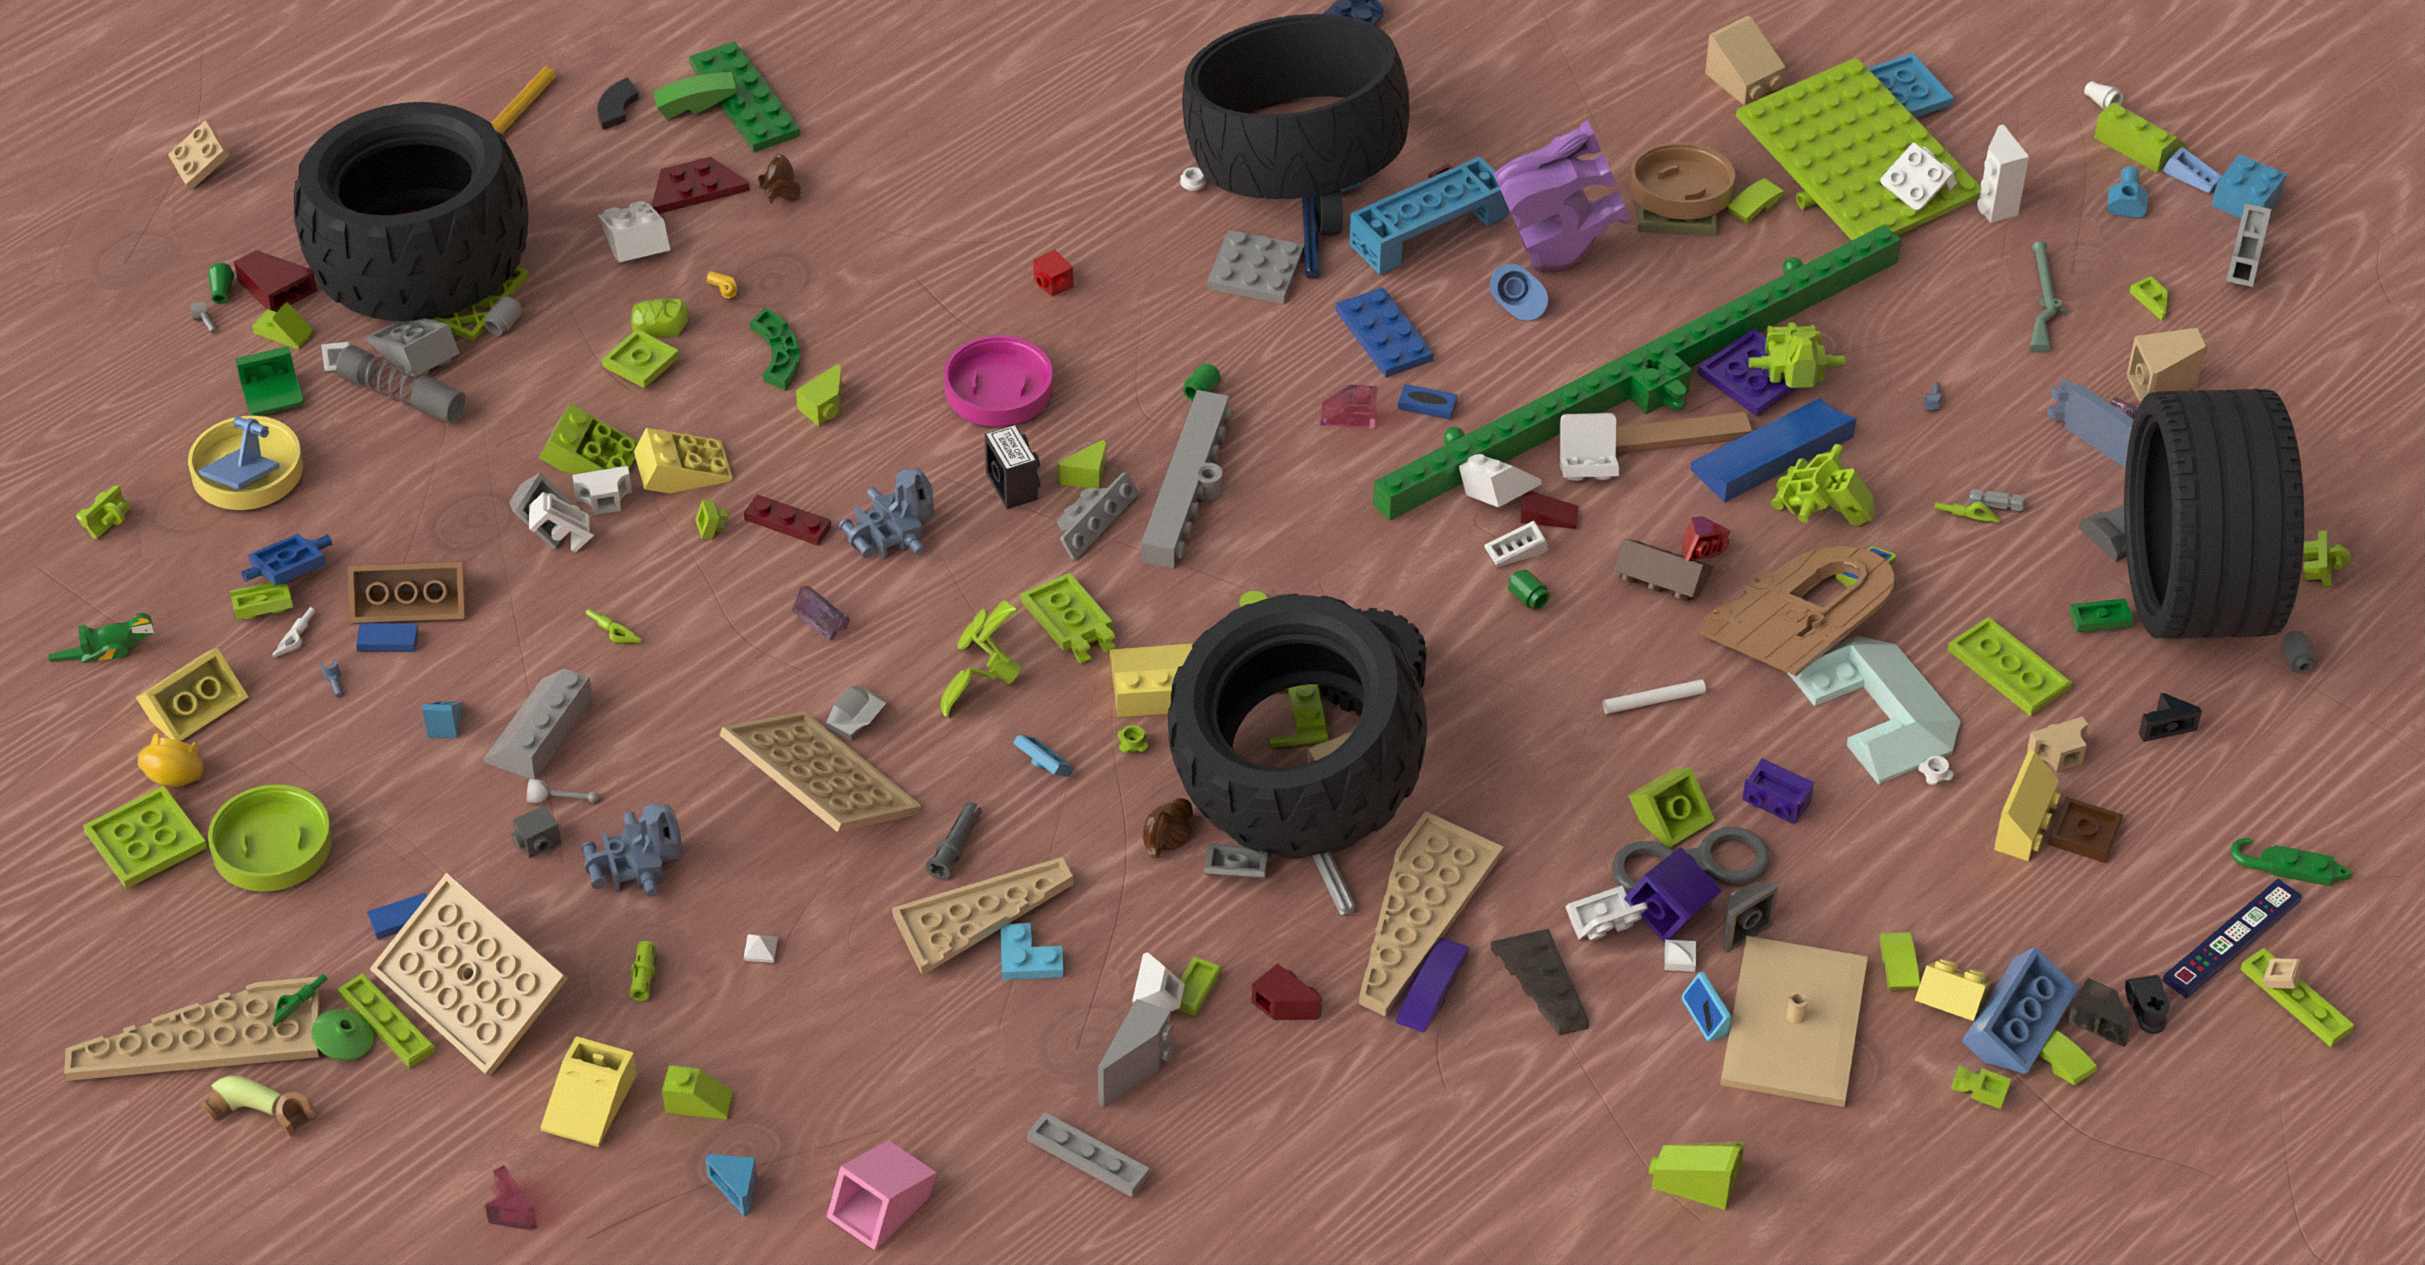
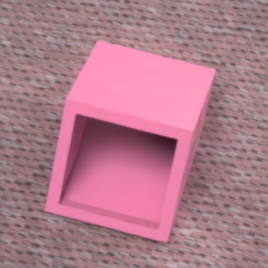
M888 1140L840 1167L827 1218L876 1250L930 1198L937 1172Z

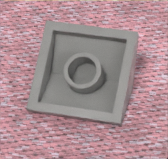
M1209 844L1204 873L1206 875L1266 879L1268 851L1261 850L1256 852L1243 846Z

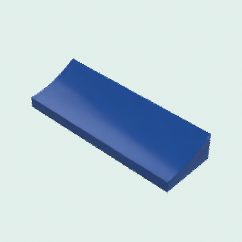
M1818 398L1692 461L1690 470L1725 503L1786 472L1790 466L1795 467L1799 459L1804 458L1808 461L1817 454H1822L1832 449L1835 444L1840 445L1854 438L1857 418L1837 411L1821 398Z

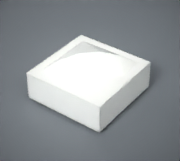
M1665 940L1664 970L1695 972L1696 941Z

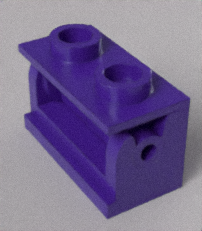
M1762 758L1749 779L1745 780L1742 800L1770 812L1780 819L1795 824L1811 803L1814 782Z

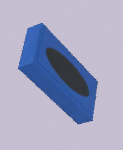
M1404 384L1398 401V409L1451 419L1457 403V394Z

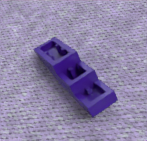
M1440 938L1415 979L1395 1023L1423 1033L1427 1030L1443 1007L1447 992L1456 981L1457 972L1468 956V946Z

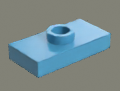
M1020 734L1017 735L1013 742L1014 745L1032 757L1031 762L1035 766L1043 770L1047 769L1054 775L1070 777L1074 770L1073 765L1034 736Z

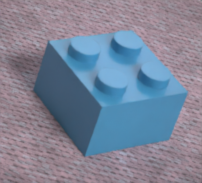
M2239 154L2217 182L2212 207L2242 218L2245 204L2272 210L2282 196L2287 173Z

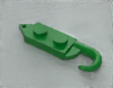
M2249 838L2236 840L2230 848L2232 858L2239 865L2270 872L2269 875L2329 887L2332 882L2350 879L2352 875L2351 871L2334 861V856L2278 845L2266 848L2260 858L2247 856L2240 852V847L2252 844L2253 840Z

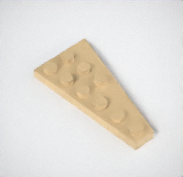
M1063 857L893 907V918L923 976L1072 886L1073 875Z

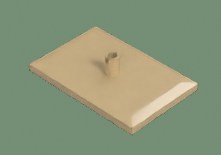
M805 711L723 726L720 732V736L837 832L918 815L921 809V805Z
M448 873L442 877L370 968L396 994L481 1071L489 1076L493 1074L568 979L567 976Z
M1747 936L1720 1085L1844 1107L1868 957Z

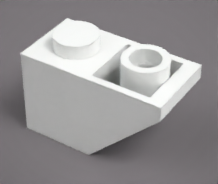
M1147 952L1142 957L1132 1002L1134 1003L1136 999L1174 1011L1180 1008L1185 984Z

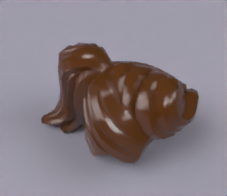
M776 154L777 157L771 160L767 172L758 176L759 188L766 191L770 203H773L777 197L791 201L797 200L801 194V187L799 183L794 181L793 167L784 155Z
M1177 798L1170 803L1159 806L1147 817L1142 838L1149 856L1153 859L1160 856L1161 849H1176L1190 836L1193 809L1192 804L1187 799Z

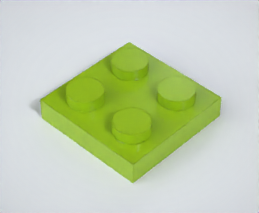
M636 329L602 359V364L604 368L645 389L679 359V350Z

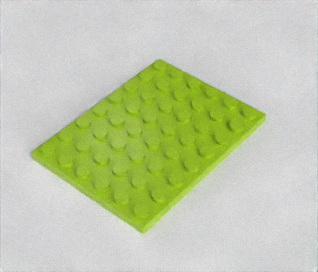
M1857 57L1737 109L1736 117L1851 240L1882 225L1887 226L1899 236L1980 198L1981 186ZM1913 142L1921 148L1926 147L1935 155V159L1941 164L1943 162L1948 164L1955 171L1953 175L1957 182L1950 191L1942 186L1920 211L1913 210L1881 183L1882 176Z

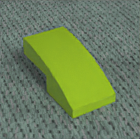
M1764 178L1745 189L1727 207L1729 212L1749 224L1762 209L1768 212L1785 193L1782 189Z
M1880 933L1882 964H1885L1887 989H1918L1920 980L1911 933Z
M2055 1029L2038 1054L2039 1057L2052 1064V1071L2055 1075L2073 1085H2076L2097 1071L2096 1064L2069 1038Z

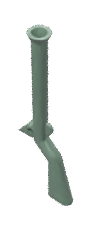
M2042 241L2032 245V250L2036 254L2044 297L2040 299L2039 304L2046 307V310L2035 319L2029 347L2031 352L2046 353L2051 349L2046 322L2053 318L2055 314L2067 313V310L2062 307V301L2054 297L2046 255L2047 244Z

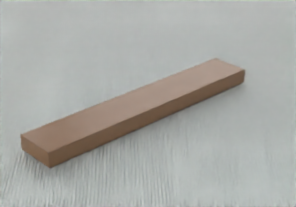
M1746 412L1616 427V453L1735 440L1752 432V428Z

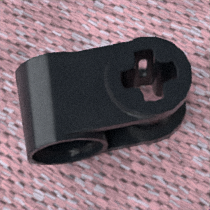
M2159 975L2126 979V997L2129 1005L2132 1006L2140 1028L2150 1034L2161 1033L2165 1030L2167 1024L2165 1014L2169 1011L2170 1003L2164 992Z

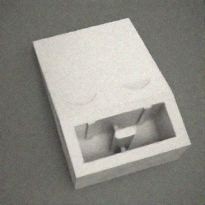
M635 202L630 204V208L622 210L620 208H610L604 211L605 214L598 215L612 253L618 262L670 250L664 220L649 203Z

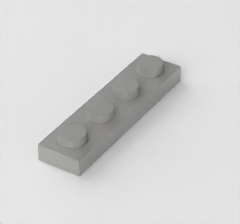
M1046 1112L1042 1114L1027 1132V1141L1130 1197L1135 1195L1150 1176V1168Z

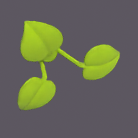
M1001 601L989 617L988 611L984 608L981 609L974 617L973 622L963 631L957 644L958 649L961 651L966 649L971 641L974 640L991 655L986 664L990 669L988 672L969 667L966 671L961 670L952 679L941 698V710L945 717L949 718V711L952 705L970 682L972 674L986 676L991 680L998 677L1008 685L1018 676L1021 665L1006 655L990 637L995 629L1016 612H1019L1008 601ZM987 640L995 651H993L987 644H985L984 641Z

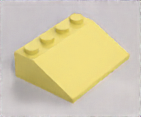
M1192 644L1111 649L1110 660L1117 718L1168 714L1174 676L1178 667L1183 665L1192 650Z

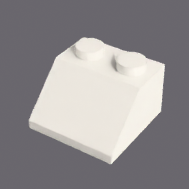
M1482 454L1473 455L1467 462L1459 465L1466 495L1496 507H1500L1542 484L1540 478Z

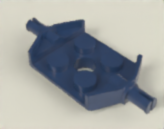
M1337 0L1323 14L1347 16L1374 25L1383 17L1384 6L1379 0Z

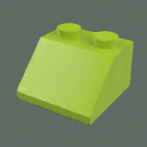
M1692 768L1672 769L1628 795L1639 821L1668 848L1715 821Z

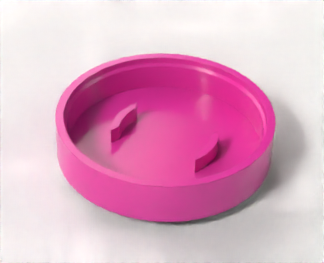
M1006 335L977 338L959 347L947 360L944 368L945 397L950 407L959 416L970 422L992 427L1023 423L1044 410L1052 397V364L1041 348L1025 339Z

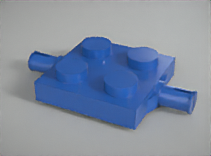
M295 534L249 554L250 565L253 567L241 571V576L245 582L263 576L276 586L286 584L297 576L311 573L318 567L325 565V556L319 550L331 546L332 540L328 534L314 541L305 539L300 534Z

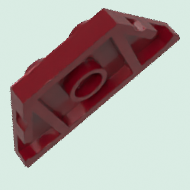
M712 157L661 169L652 208L660 214L750 191L749 182Z

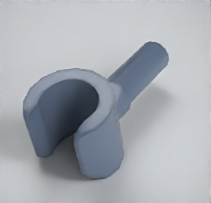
M1939 382L1933 383L1932 394L1924 395L1925 410L1940 409L1939 401L1941 394H1939Z
M333 659L334 665L331 667H325L324 663L321 662L323 678L330 681L335 696L341 697L343 693L338 682L340 677L338 661Z

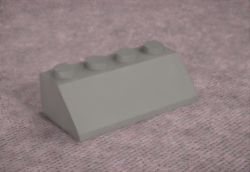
M561 669L542 678L483 758L484 763L529 779H537L593 701L590 678L567 669Z

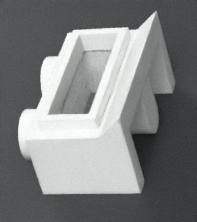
M543 492L529 505V530L535 532L548 519L557 524L552 529V539L561 540L571 531V551L575 553L594 536L590 533L589 515L581 511L578 506L569 505L558 499L554 494Z

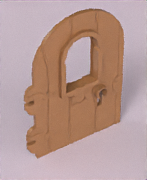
M1847 546L1811 550L1794 557L1775 572L1764 571L1754 577V581L1751 580L1745 585V595L1734 604H1721L1713 610L1714 613L1710 612L1704 617V628L1700 630V635L1797 676L1848 636L1850 632L1873 615L1890 599L1894 591L1895 575L1891 565L1883 557L1872 551ZM1848 572L1859 576L1854 585L1849 586L1824 607L1801 598L1831 575Z

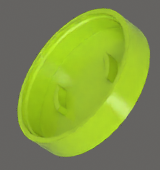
M276 784L248 789L228 800L217 811L211 821L208 831V842L214 865L224 879L246 890L269 892L295 886L314 875L323 866L330 854L332 832L327 811L319 799L301 788Z

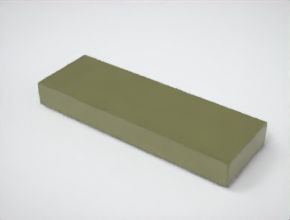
M1638 207L1637 231L1716 236L1717 213L1699 219H1673L1654 214L1643 207Z

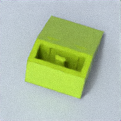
M570 403L554 428L539 459L562 472L571 474L628 466L629 470L635 459L634 450L638 441Z

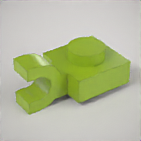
M1959 1065L1951 1089L1958 1092L1971 1090L1973 1091L1971 1099L2001 1109L2011 1079L1981 1068L1978 1075Z

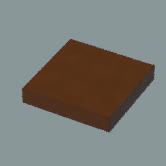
M2066 797L2049 838L2048 845L2106 863L2120 828L2123 815Z

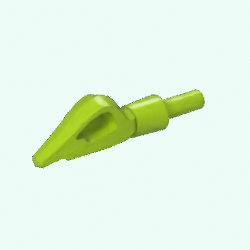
M1980 501L1974 502L1971 506L1957 503L1948 505L1937 502L1934 505V509L1952 512L1951 515L2000 523V519Z
M590 608L587 609L586 615L597 621L598 626L609 631V637L613 643H642L643 640L635 636L633 632L616 623L608 616H601Z

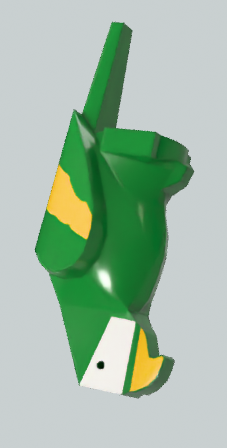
M137 613V617L129 621L112 623L97 629L86 627L85 624L79 625L80 646L49 654V660L52 662L80 659L81 663L124 658L135 644L154 633L151 616L146 613Z

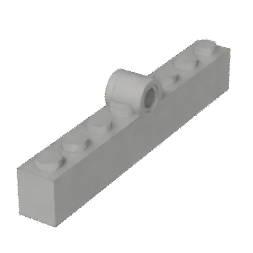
M1200 390L1196 391L1141 542V563L1174 569L1177 559L1183 557L1185 550L1184 539H1189L1191 535V520L1197 518L1199 510L1198 500L1212 502L1221 497L1223 472L1221 467L1212 463V461H1217L1218 444L1219 442H1224L1226 434L1225 424H1230L1233 408L1229 407V396Z

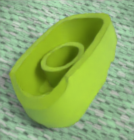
M651 299L638 302L632 309V331L634 332L636 329H639L652 337L659 338L677 337L688 322V307L680 299Z

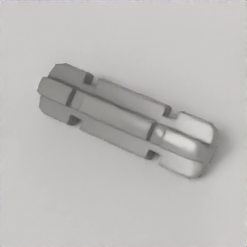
M1974 488L1970 491V505L1980 501L1990 508L2007 510V507H2010L2012 511L2019 512L2024 507L2025 499L2023 495L2013 494L2012 497L2009 496V493L1989 490L1983 493V490Z

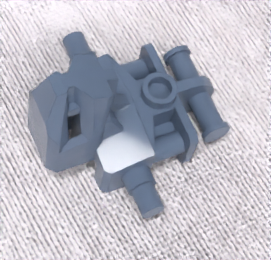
M916 467L914 470L903 469L896 475L894 493L883 495L875 487L868 489L867 495L875 507L863 511L860 506L855 508L857 527H854L849 518L842 520L839 524V528L848 536L850 545L855 549H859L863 558H870L875 550L882 558L887 557V548L892 546L902 551L910 548L916 555H921L925 551V547L922 545L921 522L932 518L934 515L932 485L919 467Z
M651 803L642 809L643 816L638 818L639 822L634 812L625 813L623 816L625 824L622 835L607 838L606 831L601 832L603 851L596 852V845L592 841H587L581 845V850L586 859L584 862L585 870L591 876V885L594 889L603 888L606 885V879L603 875L611 874L615 891H620L619 883L633 880L640 888H645L648 897L658 894L656 884L662 883L664 880L662 862L680 858L683 854L679 823L675 811L668 804H663V806L659 807Z

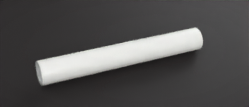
M1703 679L1615 697L1603 700V709L1605 714L1681 699L1706 693V687Z

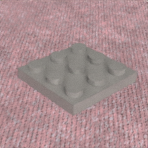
M1228 230L1208 278L1207 289L1284 304L1304 254V244Z

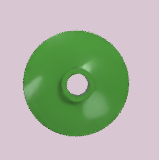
M333 1009L322 1013L314 1021L311 1031L316 1047L326 1056L341 1061L357 1060L365 1056L370 1051L374 1042V1033L369 1023L361 1015L345 1009Z

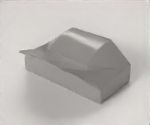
M859 685L850 686L834 704L826 722L827 730L852 741L865 725L873 721L887 703L883 701L882 697Z

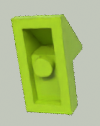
M285 303L278 312L267 309L252 325L254 334L298 350L314 334L310 325L288 303Z

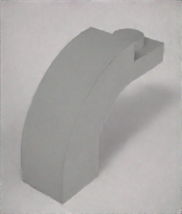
M2245 204L2227 282L2253 287L2271 209Z

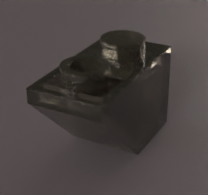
M2087 978L2072 1003L2068 1021L2081 1029L2091 1031L2110 1042H2115L2125 1047L2128 1043L2132 1022L2117 991Z

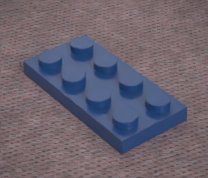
M1383 287L1336 303V312L1385 378L1433 361L1434 353Z

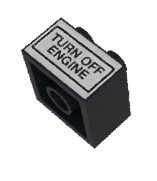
M1016 425L986 433V474L1005 507L1010 509L1038 500V488L1041 484L1037 468H1040V461L1037 453L1030 450L1026 435L1021 434Z

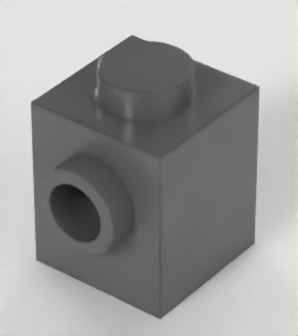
M545 805L513 819L514 833L511 834L513 842L517 849H523L529 858L561 844L559 825Z

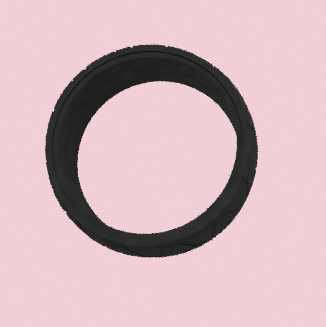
M1302 14L1252 23L1224 34L1202 48L1190 61L1184 75L1182 94L1183 121L1192 154L1207 180L1217 187H1221V189L1233 192L1234 194L1261 199H1296L1341 190L1368 179V177L1377 174L1381 169L1383 170L1399 155L1406 142L1410 109L1409 89L1402 61L1392 39L1379 27L1360 19L1331 14ZM1299 98H1344L1326 106L1295 113L1272 115L1247 114L1270 104Z

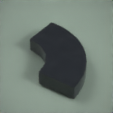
M628 77L610 86L601 96L597 111L602 129L626 122L625 109L630 103L639 99L638 91Z

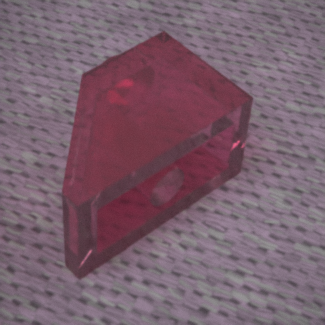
M1349 385L1323 401L1320 425L1375 429L1377 386Z

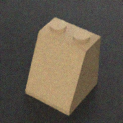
M1749 15L1709 34L1705 74L1744 106L1783 87L1786 67Z
M2198 328L2135 336L2127 377L2140 403L2147 394L2152 392L2188 391L2197 386L2199 375L2203 372L2204 354H2207L2208 351L2207 341L2205 338H2202Z

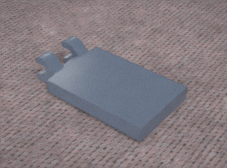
M2063 379L2061 380L2060 389L2053 386L2051 396L2057 400L2056 408L2051 405L2048 406L2047 416L2053 420L2065 421L2064 428L2126 468L2127 449L2134 419L2080 383L2074 387L2070 381Z

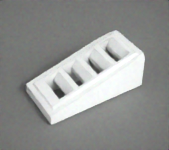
M1535 521L1484 545L1497 568L1549 551L1546 539ZM1512 546L1514 550L1509 552L1507 547ZM1501 549L1504 555L1499 557L1496 550Z

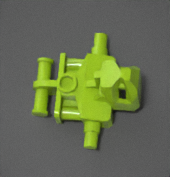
M1789 322L1787 327H1767L1765 352L1769 356L1750 357L1749 368L1768 369L1771 382L1779 383L1785 378L1786 385L1790 388L1814 387L1816 382L1824 380L1826 368L1845 366V356L1825 354L1824 346L1820 345L1821 332L1815 331L1814 325L1796 326L1795 322Z
M1835 444L1830 453L1817 454L1809 464L1804 458H1801L1797 461L1795 467L1790 466L1787 470V475L1779 478L1776 484L1778 492L1771 501V506L1777 510H1782L1785 504L1791 514L1799 513L1798 520L1803 523L1808 522L1811 514L1828 506L1841 512L1847 521L1855 526H1860L1866 521H1872L1876 514L1872 493L1853 468L1846 469L1840 461L1844 448L1839 444Z

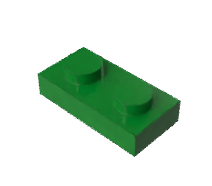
M2126 598L2070 604L2069 614L2076 632L2132 627L2134 619Z

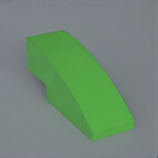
M723 72L682 79L653 92L658 110L668 121L688 109L696 115L737 93L738 88L735 75L732 72Z

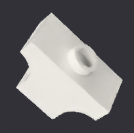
M628 466L572 475L576 502L589 504L592 507L593 515L621 511V499L625 495L632 493Z

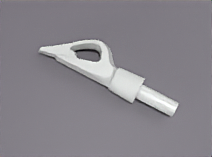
M310 607L302 618L296 620L291 630L278 645L277 650L272 654L273 658L301 648L302 639L300 635L308 627L307 622L315 613L313 608Z

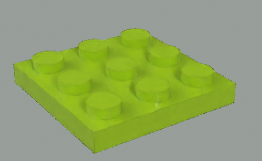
M164 785L83 825L87 837L126 889L207 849L204 838Z

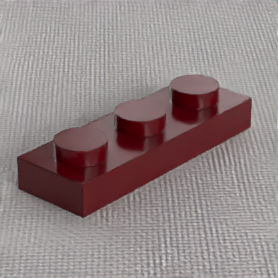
M758 494L744 511V520L817 546L831 529L830 519Z

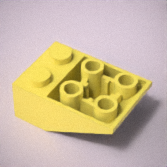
M646 428L634 450L645 490L670 494L731 482L733 479L723 444L720 440Z
M576 1036L563 1059L540 1128L541 1131L599 1147L637 1076L634 1052Z

